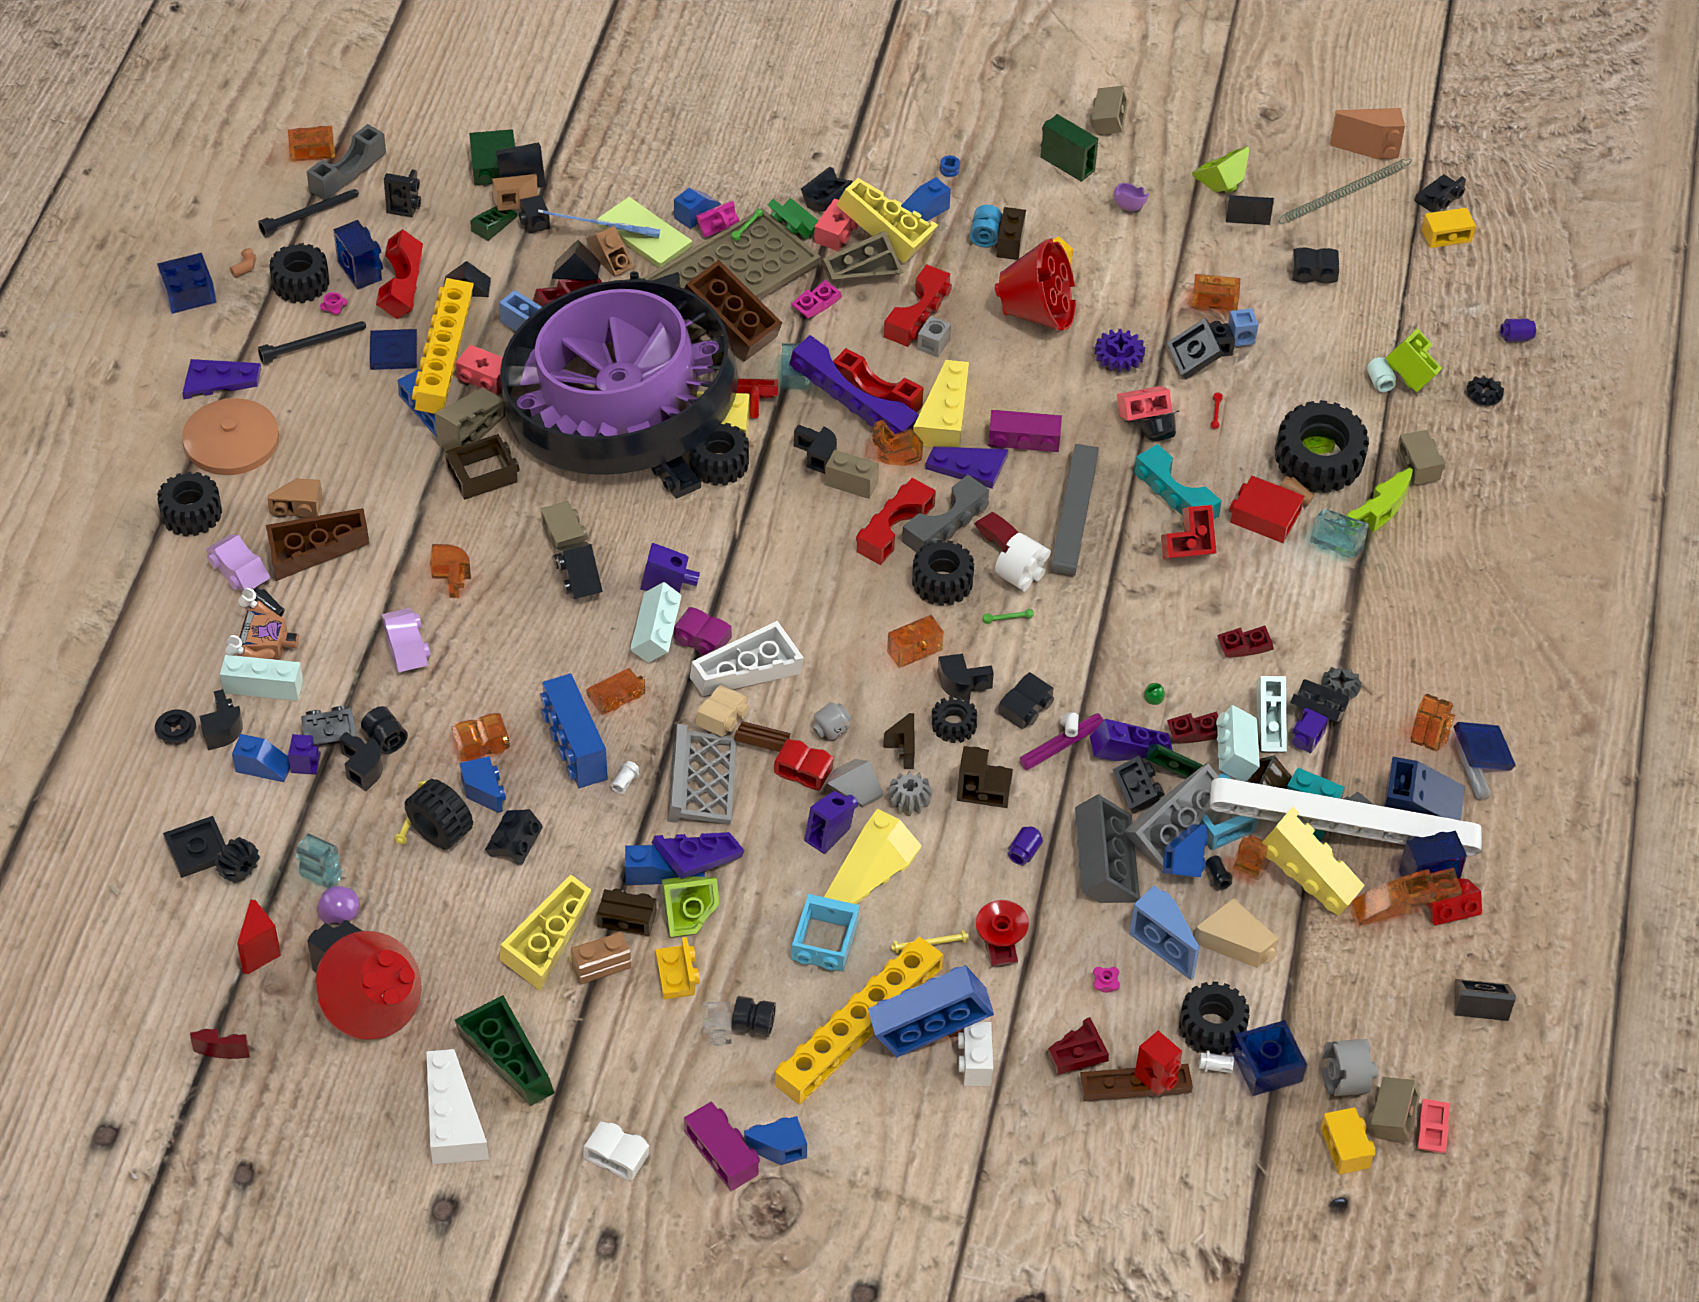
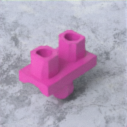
M734 201L726 202L696 215L698 227L701 229L703 237L728 229L740 221L735 212Z

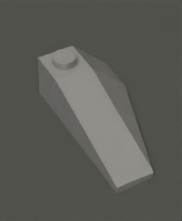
M1208 763L1204 764L1141 814L1123 832L1141 853L1163 869L1165 847L1191 824H1200L1206 811L1210 809L1211 781L1219 778V776Z

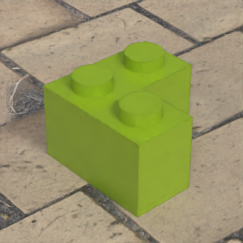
M1418 328L1385 357L1391 369L1398 372L1404 378L1405 384L1416 392L1442 370V367L1427 352L1433 344Z

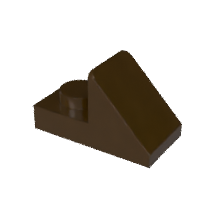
M914 713L907 714L884 733L883 747L899 749V759H904V769H914Z

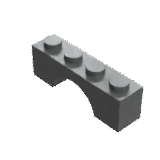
M369 124L360 129L352 136L348 151L338 162L329 164L321 160L307 171L309 191L323 200L329 199L386 154L384 133Z
M966 475L952 487L951 504L953 508L937 516L917 514L903 526L902 542L915 552H919V548L922 546L927 547L929 542L937 543V540L944 541L947 538H951L960 527L967 525L975 515L986 510L989 505V489L970 475Z

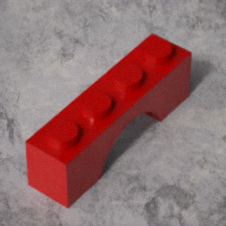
M403 229L387 241L385 257L392 264L396 278H392L379 288L376 301L378 307L396 319L404 314H408L414 307L413 300L417 290L416 283L420 273L419 265L422 259L423 248L422 242Z
M926 264L916 277L915 295L920 298V301L909 307H894L884 321L883 337L906 347L911 344L913 339L916 340L918 333L934 310L937 311L940 308L942 299L950 294L952 284H950L951 273Z
M847 348L834 359L833 363L842 376L864 393L888 401L902 402L916 413L923 407L924 387L905 377L898 383L882 380L869 368L865 357Z
M914 478L901 485L897 494L892 499L887 500L879 514L876 513L866 528H862L856 536L857 553L881 565L894 551L895 534L891 527L900 521L912 519L919 513L927 515L935 506L936 490Z

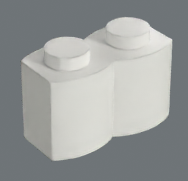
M600 1121L584 1145L585 1159L599 1167L609 1169L617 1176L630 1181L634 1179L649 1156V1145L644 1138L639 1135L626 1134L614 1123Z

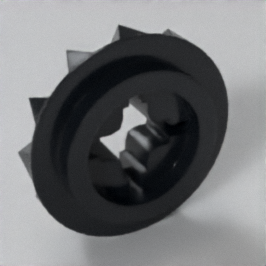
M1483 375L1481 378L1475 376L1472 381H1469L1466 392L1473 402L1490 406L1502 400L1504 388L1501 387V381H1494L1493 377L1489 379ZM1485 387L1489 388L1487 391L1482 393V389H1484Z
M180 709L163 713L155 723L157 737L162 739L165 744L173 742L177 745L179 741L187 742L188 737L194 736L195 728H197L193 715ZM177 725H180L181 730L176 729L172 732L171 727L175 728Z

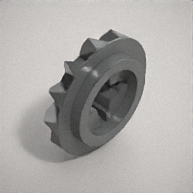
M1342 666L1338 669L1331 667L1328 672L1323 674L1322 686L1347 695L1350 699L1356 697L1361 690L1362 682L1359 680V674H1354L1351 668L1346 670ZM1340 678H1342L1345 682L1343 688H1341L1340 682L1338 681Z

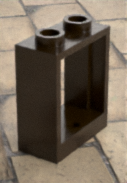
M499 434L445 451L446 467L464 500L518 482L517 472L520 471L516 458L511 457L508 443L503 442ZM493 456H497L503 466L501 469L474 478H470L464 468L466 465Z

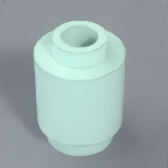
M1381 357L1371 360L1367 366V371L1374 387L1380 392L1392 390L1396 385V377L1388 361Z

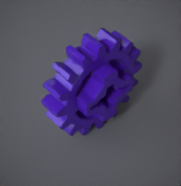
M1111 329L1109 330V335L1102 333L1101 338H1097L1094 354L1097 355V361H1102V367L1108 365L1110 366V371L1117 368L1120 373L1125 368L1129 372L1131 371V366L1138 368L1139 363H1143L1145 356L1144 341L1138 340V334L1131 336L1130 330L1122 333V329H1118V332L1115 333Z

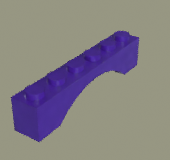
M809 335L792 351L789 365L796 372L807 377L814 385L819 386L833 399L846 406L849 411L857 414L868 425L884 434L887 439L900 445L913 432L919 414L902 402L876 398L853 386L836 368L828 347L813 336Z

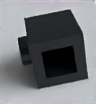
M542 195L520 199L521 212H519V220L522 226H526L528 233L550 229L549 214L538 212V209L548 211Z

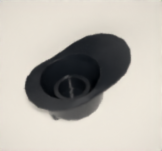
M1180 411L1163 416L1146 417L1130 421L1125 420L1124 422H1138L1145 437L1155 442L1163 441L1176 435L1175 413Z

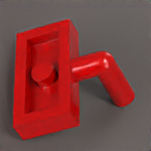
M738 379L737 393L749 394L750 418L759 417V395L761 398L778 396L779 379Z

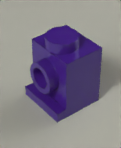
M1306 707L1303 710L1302 720H1298L1293 728L1292 733L1295 734L1292 740L1293 745L1298 749L1312 753L1325 734L1328 718Z
M292 734L288 752L291 773L317 775L321 752L318 746H314L313 735Z

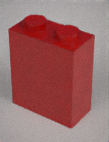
M1251 475L1247 484L1243 483L1241 485L1238 499H1233L1230 505L1229 512L1232 513L1230 523L1284 543L1302 512L1305 496Z

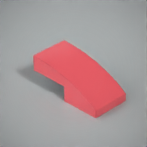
M1422 1099L1417 1149L1446 1153L1450 1103Z

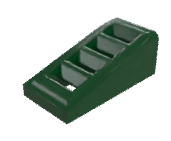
M495 206L470 220L471 232L489 241L517 218L518 215L512 210L498 211Z

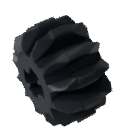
M241 837L235 840L230 839L226 846L223 845L221 852L217 853L218 858L214 862L216 871L221 877L233 883H237L240 880L244 881L246 876L252 875V870L258 866L256 862L260 859L259 850L253 843Z

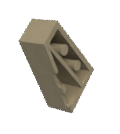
M886 231L820 259L829 280L904 273Z
M482 387L435 412L438 445L446 450H450L480 440L506 416L502 398Z

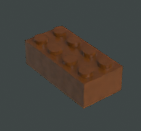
M717 260L686 283L684 289L705 300L720 316L732 343L733 350L744 361L778 336L783 322L720 260Z

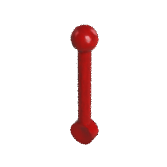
M1221 393L1213 395L1215 407L1213 421L1210 424L1212 429H1218L1220 426L1218 414L1219 405L1223 398Z

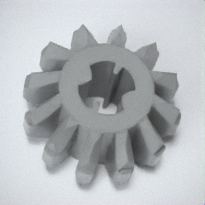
M910 770L906 776L899 773L897 779H892L888 789V797L891 800L892 808L898 807L900 813L906 810L910 816L913 810L921 813L923 807H928L930 797L932 796V789L929 786L928 778L922 779L920 772L912 775Z

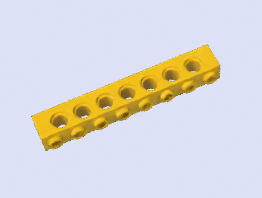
M446 278L444 287L440 286L438 300L435 303L427 342H425L423 356L420 361V371L417 372L416 383L412 392V400H416L415 410L435 414V412L445 408L471 304L474 283Z
M920 936L912 943H907L897 958L890 959L879 975L872 976L862 991L854 993L844 1008L841 1010L837 1009L826 1025L823 1027L819 1026L808 1042L800 1044L790 1059L782 1061L775 1070V1087L798 1105H801L875 1034L868 1008L878 1003L873 1000L890 999L901 994L906 989L915 988L935 977L943 968L944 954ZM806 1068V1069H808V1070H807V1071H802V1070H799V1069Z

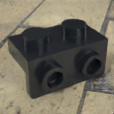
M828 167L801 188L807 208L826 211L834 198L839 200L845 189L853 181L837 178L834 168Z
M530 809L507 810L494 834L491 836L485 851L490 857L510 856L517 865H522L539 836L543 825Z

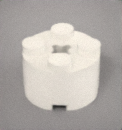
M1017 533L1006 544L1010 547L1006 554L1001 552L995 566V573L1022 591H1026L1034 580L1039 581L1043 577L1045 569L1042 567L1049 558L1051 550L1028 536Z

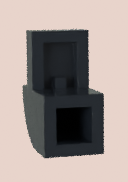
M798 424L794 430V447L807 451V468L825 474L826 464L833 451L837 450V438L825 426H823L820 432Z
M963 653L938 657L937 673L941 687L953 698L957 699L958 696H961L962 700L966 698L970 700L971 691H984L993 688L994 672L992 665L967 669Z
M224 689L214 691L217 711L199 716L208 751L233 743L238 739L243 730L240 706L234 707L232 699H226Z
M345 732L339 738L341 753L349 758L345 763L346 777L349 781L367 791L379 780L383 772L380 746L373 738L365 744L361 738L354 737Z

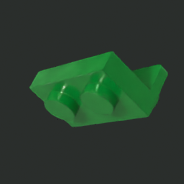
M792 198L788 199L783 206L775 199H772L767 204L773 211L771 216L780 223L784 221L787 224L785 227L794 235L798 233L807 240L814 232L818 220Z

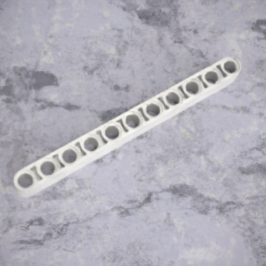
M1217 778L1211 781L1210 808L1214 811L1280 822L1287 812L1294 807L1299 812L1297 818L1304 825L1309 823L1313 829L1465 856H1475L1482 851V827L1476 823L1227 778Z

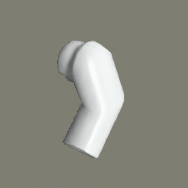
M1066 712L1060 719V723L1065 727V734L1068 737H1075L1078 734L1079 715L1075 712Z

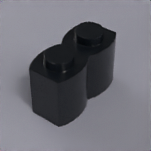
M1307 247L1293 249L1292 280L1302 283L1317 281L1328 284L1338 282V250L1332 248L1315 250Z
M1029 672L1017 683L1015 688L1011 689L999 703L998 714L1021 729H1024L1028 724L1031 726L1037 720L1039 713L1043 709L1047 710L1054 701V688Z

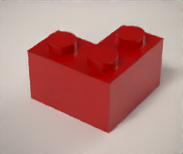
M1212 505L1193 506L1182 509L1184 532L1161 535L1163 559L1216 554Z

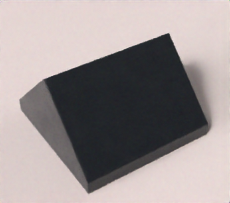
M1226 196L1225 223L1270 225L1274 198Z
M577 240L555 261L552 279L598 280L601 261Z
M1455 979V1016L1509 1021L1516 995L1509 984Z

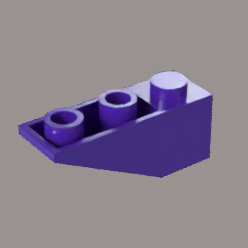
M1105 719L1090 735L1094 757L1111 761L1131 760L1139 755L1144 759L1151 744H1159L1173 751L1169 733L1110 719Z

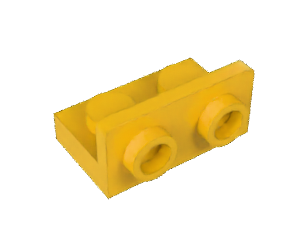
M682 937V946L655 949L663 1000L695 995V984H700L698 968H693L692 962L696 961L694 946L688 945L687 937Z

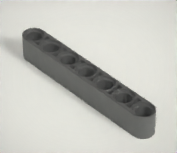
M1075 444L1051 572L1076 574L1099 447Z

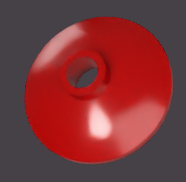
M996 900L986 904L980 909L976 917V930L979 936L994 946L1006 947L1018 943L1025 937L1029 928V919L1025 910L1020 905L1008 900Z

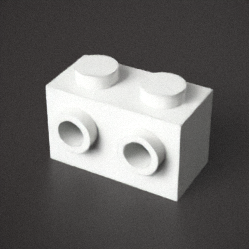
M977 1022L963 1028V1032H958V1049H963V1056H959V1072H964V1086H991L993 1075L991 1022Z

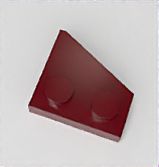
M1091 1017L1083 1020V1026L1075 1032L1073 1030L1069 1031L1062 1040L1055 1042L1048 1048V1056L1057 1075L1109 1061V1053Z

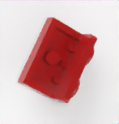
M1459 878L1451 883L1433 884L1429 888L1420 890V900L1431 909V921L1434 925L1482 914L1481 890L1469 879Z

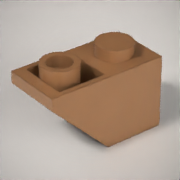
M537 175L492 179L493 200L497 210L520 209V199L537 196Z
M615 225L586 237L594 256L601 261V264L614 277L634 267Z
M296 478L268 494L267 500L270 514L301 517L318 516L323 496L321 481Z

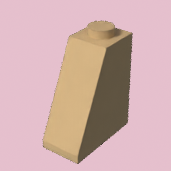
M1232 899L1196 926L1194 938L1199 946L1256 968L1264 962H1271L1278 953L1279 938L1235 899Z

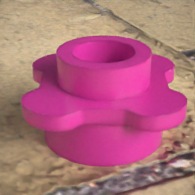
M337 292L327 293L324 296V302L320 304V309L323 311L327 310L334 315L340 314L341 308L347 305V299L342 298Z
M1111 967L1110 969L1094 968L1093 975L1096 978L1094 982L1095 989L1105 993L1118 990L1120 988V982L1117 977L1120 973L1119 969L1116 967Z

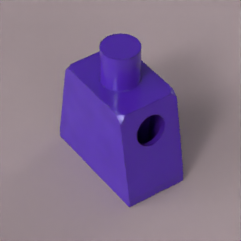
M652 543L640 590L648 591L665 582L680 594L682 583L697 587L700 572L686 569L689 559L687 555Z
M833 791L812 805L809 811L804 841L821 853L826 854L849 831L854 810L858 807L857 799L853 795L845 797L839 792Z

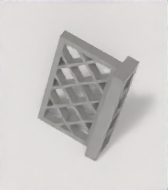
M677 724L673 739L667 821L678 823L679 818L730 825L732 819L736 752L734 737H721L715 734L687 731L688 725ZM690 741H701L705 747L697 751L690 744ZM718 744L730 745V750L722 755L715 746ZM709 750L717 758L710 763L702 756ZM695 759L704 766L698 771H695L689 765ZM719 763H722L728 769L722 775L714 768ZM709 771L716 779L707 783L700 775ZM694 779L702 786L696 792L687 785ZM719 783L727 789V792L721 796L712 788ZM706 791L714 798L708 804L699 797ZM694 800L701 809L697 811L686 810V804ZM720 804L726 811V815L715 814L711 808Z

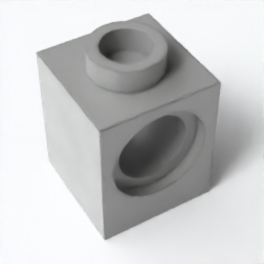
M930 316L918 333L917 350L939 357L950 341L951 323Z

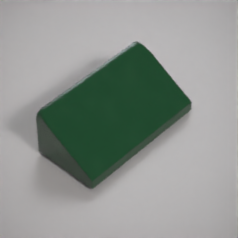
M1151 744L1148 747L1146 760L1184 778H1188L1203 766L1159 744Z

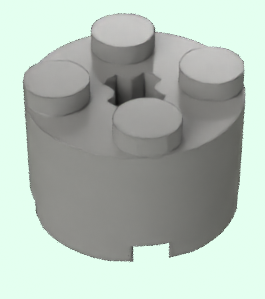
M1367 1039L1327 1042L1322 1051V1059H1327V1067L1322 1068L1327 1091L1330 1094H1334V1096L1370 1093L1372 1079L1377 1078L1378 1070L1376 1063L1371 1061L1369 1041Z

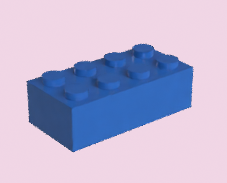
M572 674L543 681V692L540 693L541 703L544 707L541 709L542 718L545 723H549L551 726L549 728L553 742H558L559 744L558 752L561 760H566L568 764L566 768L570 780H575L578 789L608 780L605 745Z
M966 965L953 968L942 976L931 978L924 984L912 989H906L901 994L890 999L881 1000L876 1005L868 1008L875 1036L897 1058L994 1015L987 988Z

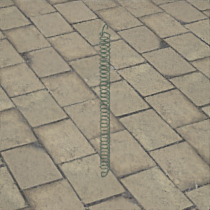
M1402 160L1398 161L1395 164L1382 168V170L1369 174V176H1366L1369 182L1367 185L1369 186L1370 183L1376 182V175L1380 179L1389 176V169L1392 173L1399 172V170H1402V163L1404 164ZM1388 168V175L1386 174L1385 170L1383 171V169ZM1363 178L1353 182L1355 183L1356 190L1363 188V181H1360ZM1350 184L1343 186L1342 188H1339L1337 190L1341 191L1342 195H1344V190L1347 195L1348 193L1346 191V188L1348 189L1349 187L1347 186H1350ZM1337 190L1313 200L1312 205L1310 203L1304 204L1307 206L1306 208L1300 206L1293 209V211H1290L1293 217L1291 220L1293 221L1294 218L1297 219V216H1303L1307 212L1310 213V205L1314 210L1313 203L1318 199V208L1322 206L1320 200L1323 206L1327 205V203L1330 204V196L1334 199L1333 194L1337 200Z

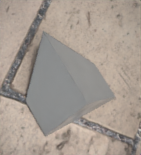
M854 759L834 769L827 784L843 794L853 795L861 808L883 797L882 789L872 765L867 760Z

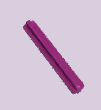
M1099 713L1093 714L1078 723L1077 736L1068 737L1065 731L1021 756L1020 765L1025 770H1029L1094 732L1104 721V718Z

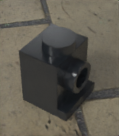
M1213 321L1210 325L1219 344H1225L1224 347H1221L1224 353L1222 357L1233 356L1235 337L1232 335L1229 323L1222 324L1220 321Z

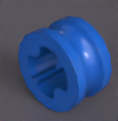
M948 155L941 159L940 172L946 177L958 175L960 160L957 157Z

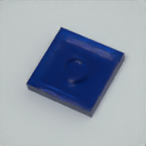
M417 329L370 331V370L417 368Z
M1457 722L1453 728L1469 767L1512 770L1516 764L1499 725Z

